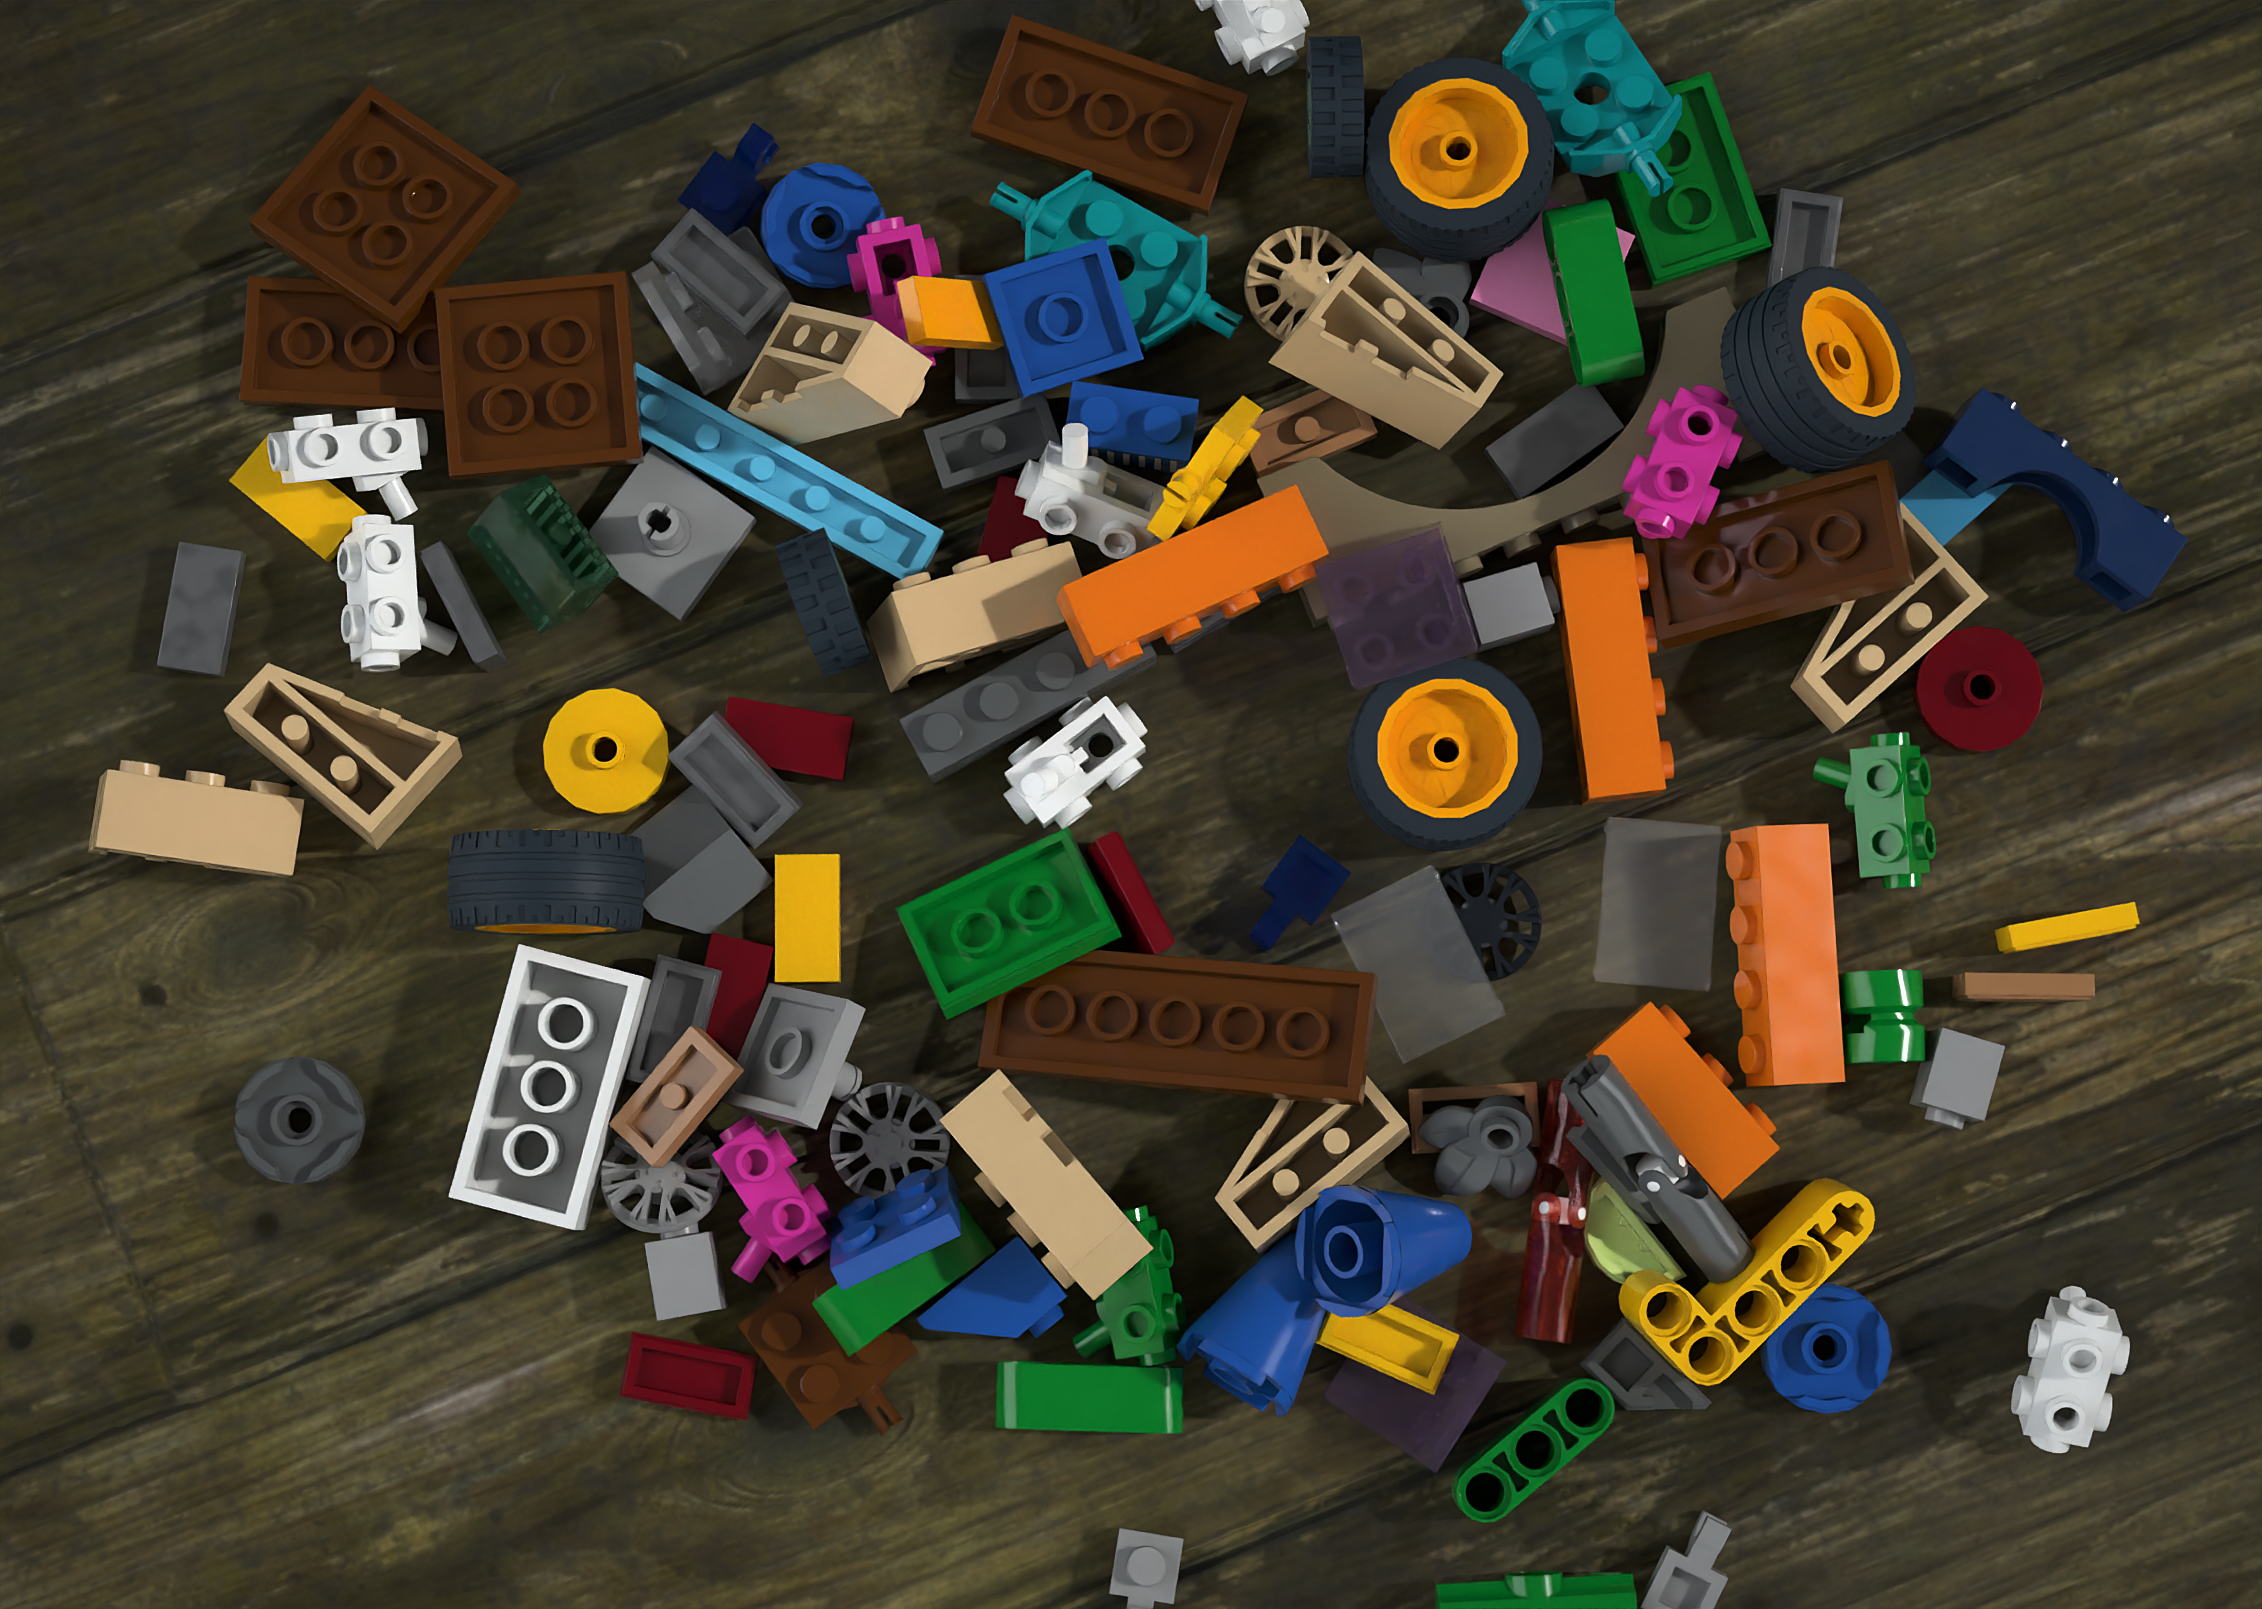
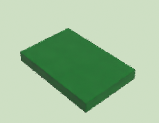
M1710 72L1665 86L1672 98L1677 94H1680L1682 97V115L1669 140L1656 152L1657 158L1669 176L1674 180L1671 188L1665 193L1660 188V195L1651 197L1635 171L1628 174L1626 170L1610 174L1630 233L1635 235L1633 241L1651 290L1767 252L1772 247Z
M1068 826L895 908L947 1020L1122 937Z

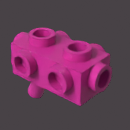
M892 217L866 224L868 234L857 237L856 246L858 253L847 255V262L854 291H867L872 315L861 318L876 321L910 345L897 282L911 276L932 277L942 274L941 263L934 237L923 239L920 223L905 226L903 217ZM895 255L903 260L905 272L902 276L890 278L885 275L881 265L885 257ZM910 345L933 361L930 368L936 366L934 355L944 353L948 349V347Z
M1695 385L1692 391L1680 387L1672 402L1660 398L1645 431V434L1655 438L1647 458L1639 454L1635 455L1621 486L1622 490L1631 493L1623 515L1636 520L1637 530L1643 537L1656 539L1658 537L1670 538L1674 536L1682 540L1693 521L1705 525L1720 492L1719 489L1709 485L1717 465L1725 469L1730 467L1744 435L1733 430L1738 413L1727 407L1729 399L1719 390L1705 385ZM1688 425L1695 427L1699 430H1702L1708 434L1696 435L1693 432H1691Z
M752 1115L741 1119L722 1132L719 1137L724 1146L713 1152L712 1155L748 1208V1211L739 1219V1222L745 1232L751 1236V1239L731 1267V1270L741 1278L752 1283L772 1252L778 1254L783 1263L790 1262L798 1256L805 1266L830 1250L831 1231L824 1221L833 1216V1213L814 1184L811 1183L802 1188L789 1169V1166L798 1160L780 1132L775 1129L767 1135L762 1126L756 1123Z

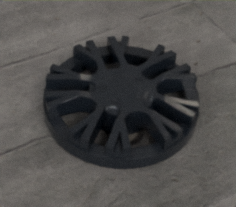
M1471 863L1450 871L1432 888L1423 909L1422 930L1431 955L1446 971L1468 981L1491 982L1512 975L1529 961L1541 937L1542 914L1538 899L1532 888L1517 873L1493 863ZM1473 873H1484V890L1480 896L1472 897L1467 893L1462 879L1463 876ZM1497 875L1508 880L1498 902L1488 898ZM1449 885L1467 900L1460 909L1442 894ZM1520 889L1530 909L1515 915L1508 914L1504 909L1505 900ZM1435 905L1451 909L1456 915L1455 923L1449 927H1433ZM1508 920L1532 923L1531 934L1508 932ZM1457 930L1462 940L1441 951L1436 940ZM1503 938H1513L1525 947L1523 952L1510 964L1499 951V942ZM1465 945L1472 946L1476 954L1471 971L1461 968L1452 962L1459 948ZM1492 946L1497 970L1485 972L1481 948Z

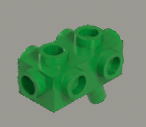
M1909 732L1871 735V747L1850 749L1851 765L1821 756L1814 768V780L1845 789L1846 808L1849 812L1855 813L1860 878L1882 877L1883 889L1922 886L1921 874L1930 873L1929 860L1933 859L1936 853V837L1933 825L1930 821H1926L1924 795L1929 794L1931 776L1927 760L1924 757H1920V746L1910 745Z
M1147 1205L1122 1208L1120 1210L1153 1249L1106 1289L1103 1295L1097 1297V1313L1101 1319L1073 1337V1343L1077 1351L1085 1359L1090 1358L1113 1343L1116 1360L1138 1356L1139 1366H1151L1170 1362L1177 1359L1175 1345L1181 1339L1182 1332L1185 1331L1187 1324L1183 1299L1179 1293L1173 1292L1169 1268L1172 1267L1174 1262L1172 1241L1168 1231L1161 1229L1158 1214H1148Z

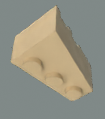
M1359 251L1354 254L1318 294L1268 362L1439 450L1481 409L1504 374Z
M790 302L727 411L792 447L901 418L905 409L912 406L920 397L925 385L924 377L933 361L876 321Z
M1902 502L1899 504L1915 584L1837 604L1790 686L1832 733H1835L1847 724L1989 597Z
M1041 538L1012 549V558L991 563L988 555H982L953 566V575L931 580L929 572H924L895 582L893 584L894 592L889 594L867 621L890 693L909 687L908 681L915 675L945 667L946 672L950 673L966 667L965 660L999 650L1007 653L1068 630L1069 627L1056 602V597L1063 585L1082 577L1070 541L1049 546L1047 538Z
M267 663L224 709L235 732L376 850L382 846L463 757L458 738L442 731L437 733L402 719L399 714L381 708V710L346 697L341 691L270 663Z
M121 760L119 771L107 769L100 777L88 853L108 855V852L145 857V860L165 863L167 861L201 865L211 869L281 878L293 876L304 799L289 797L290 786L252 780L250 791L224 787L226 776L191 770L186 771L185 781L159 777L160 766Z
M1000 1069L939 1120L982 1170L974 1179L999 1208L1008 1201L1015 1209V1212L1007 1218L1011 1225L1032 1248L1040 1241L1048 1248L1049 1252L1041 1258V1261L1065 1289L1069 1288L1076 1281L1095 1300L1153 1249Z
M1366 1076L1363 1106L1280 1099L1261 1130L1258 1129L1216 1195L1215 1200L1259 1256L1262 1257L1287 1233H1293L1297 1230L1299 1217L1304 1208L1314 1205L1321 1196L1318 1194L1319 1192L1329 1187L1352 1185L1411 1136L1408 1124L1368 1076Z

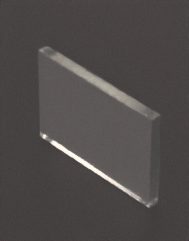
M1607 817V823L1604 825L1606 838L1596 965L1593 968L1595 982L1708 992L1709 986L1712 983L1710 973L1720 843L1723 839L1721 826Z
M1429 865L1331 914L1333 925L1338 929L1358 972L1375 973L1378 978L1375 1007L1396 1048V1055L1403 1064L1506 1015L1503 1010L1504 1005L1498 999L1440 881V874L1434 869L1433 865Z

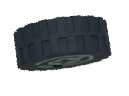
M1360 36L1308 37L1306 120L1310 178L1361 177L1364 158V71Z
M823 527L777 544L775 546L792 600L814 657L824 677L873 660L859 614L825 528Z

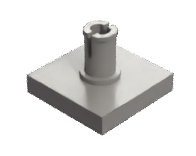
M652 445L643 457L644 463L637 465L583 539V541L586 539L589 544L582 552L589 557L595 552L598 556L595 559L600 565L604 564L611 573L684 623L757 521L754 516Z
M769 983L737 1060V1063L744 1071L723 1095L721 1102L739 1111L817 1130L830 1096L837 1100L848 1101L857 1093L861 1085V1070L846 1062L845 1059L866 1009L845 998Z

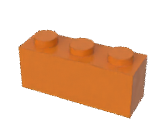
M1651 1001L1641 1005L1592 1048L1586 1056L1592 1059L1593 1056L1607 1055L1681 1150L1687 1163L1698 1172L1717 1198L1723 1200L1780 1149L1770 1137L1777 1129L1756 1104L1750 1101L1744 1107L1727 1087L1734 1081L1716 1058L1710 1053L1700 1058L1684 1039L1691 1033L1689 1028L1668 1005L1664 1004L1658 1010Z

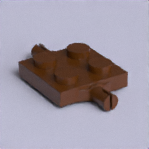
M772 1252L770 1256L779 1267V1270L776 1271L769 1260H767L762 1267V1271L775 1289L765 1304L737 1324L813 1430L838 1411L860 1404L880 1432L879 1434L881 1436L884 1435L891 1428L878 1412V1406L893 1426H896L904 1419L898 1414L880 1388L883 1387L891 1372L918 1353V1350L899 1324L896 1323L849 1357L811 1304L837 1284L830 1270V1257L816 1267L796 1273L789 1262L783 1263L779 1255Z

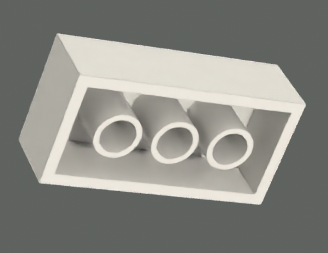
M518 945L448 1197L571 1230H586L601 1176L602 1161H605L613 1128L609 1123L618 1113L627 1081L625 1076L651 984L650 979L525 945Z

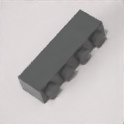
M1070 629L899 719L929 778L935 784L1062 716L1086 697L1092 700L1156 665V653L1149 642L1141 646L1144 655L1122 667L1108 670L1106 663L1103 662L1088 669Z

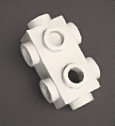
M1194 0L1201 11L1210 7L1214 10L1222 25V28L1215 31V37L1230 65L1241 61L1248 75L1262 68L1266 76H1272L1289 68L1299 59L1296 50L1304 47L1306 33L1304 28L1310 24L1300 0Z
M394 407L356 411L358 424L333 426L332 414L294 417L293 431L268 434L267 446L270 465L273 471H281L282 483L352 477L357 492L379 490L395 521L418 510L400 476L410 470L422 469L420 456H426L428 452L427 430L422 418L396 420Z
M1081 423L1065 425L1062 429V445L1049 441L1038 463L1029 459L1025 464L1016 486L1015 495L1026 499L1023 514L1038 520L1042 528L1054 535L1071 533L1097 544L1103 554L1114 559L1127 558L1163 542V540L1145 528L1163 503V490L1166 487L1109 465L1095 456H1088V428Z
M373 514L353 518V532L344 538L337 556L339 577L347 585L348 605L342 611L341 633L344 642L350 645L351 662H361V670L365 672L394 671L400 668L402 661L420 651L421 645L448 656L455 646L458 633L425 619L427 612L426 600L417 594L413 525L391 524V518L386 515Z
M1107 696L1103 697L1096 704L1089 697H1086L1059 718V722L1064 728L1044 743L1039 736H1035L1008 757L1013 767L1004 774L1012 788L1005 792L1003 796L1026 825L1034 818H1037L1044 829L1054 821L1058 823L1061 829H1065L1092 808L1086 797L1105 782L1114 791L1142 770L1143 767L1137 758L1145 753V745L1140 737L1148 731L1126 702H1123L1116 708ZM1104 735L1111 739L1113 749L1109 755L1099 758L1090 753L1088 746L1093 737Z
M2076 1286L2062 1289L2059 1294L2060 1298L2050 1296L2044 1319L2036 1318L2033 1321L2028 1340V1355L2032 1357L2028 1375H2019L2017 1377L2011 1399L2012 1413L2019 1415L2023 1434L2031 1436V1441L2037 1447L2053 1453L2067 1452L2070 1444L2088 1448L2093 1430L2106 1431L2111 1418L2112 1395L2106 1393L2105 1389L2110 1373L2122 1375L2125 1371L2130 1350L2129 1337L2122 1335L2115 1309H2110L2104 1303L2086 1297L2085 1291Z

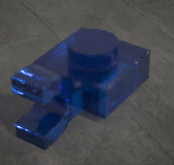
M753 123L739 142L731 161H728L718 152L714 151L677 201L688 211L691 208L695 209L727 238L732 240L768 193L762 185L755 181V178L779 151V145L774 142L773 136Z
M1299 835L1260 888L1275 900L1252 929L1248 939L1268 953L1295 916L1299 917L1309 926H1312L1348 879L1351 872L1302 835Z

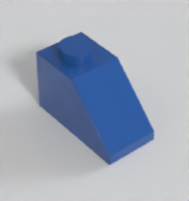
M1017 1235L918 1317L917 1320L924 1329L1017 1338L1028 1329L1035 1338H1038L1066 1314L1058 1303L1066 1298L1068 1294L1022 1237Z

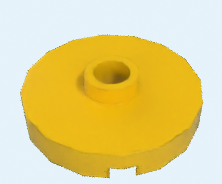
M615 688L588 690L567 701L551 719L543 742L544 767L555 790L576 808L600 816L627 814L647 802L664 784L671 761L667 758L671 752L670 735L659 714L639 696ZM604 740H612L617 746L615 757L607 762L598 761L595 756L597 745Z

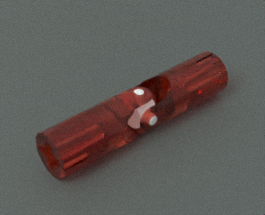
M1549 1078L1532 1200V1219L1527 1235L1514 1335L1571 1344L1585 1245L1584 1230L1589 1214L1595 1168L1566 1137L1572 1127H1581L1584 1120L1561 1092V1085L1565 1079ZM1564 1177H1566L1570 1190L1568 1198L1555 1195V1190Z

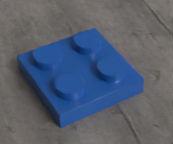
M1105 237L982 276L1021 399L1144 359Z
M948 1165L932 1173L929 1169L913 1172L896 1185V1190L874 1200L870 1196L858 1198L845 1205L838 1212L837 1217L832 1219L830 1270L841 1290H845L961 1235L959 1186Z

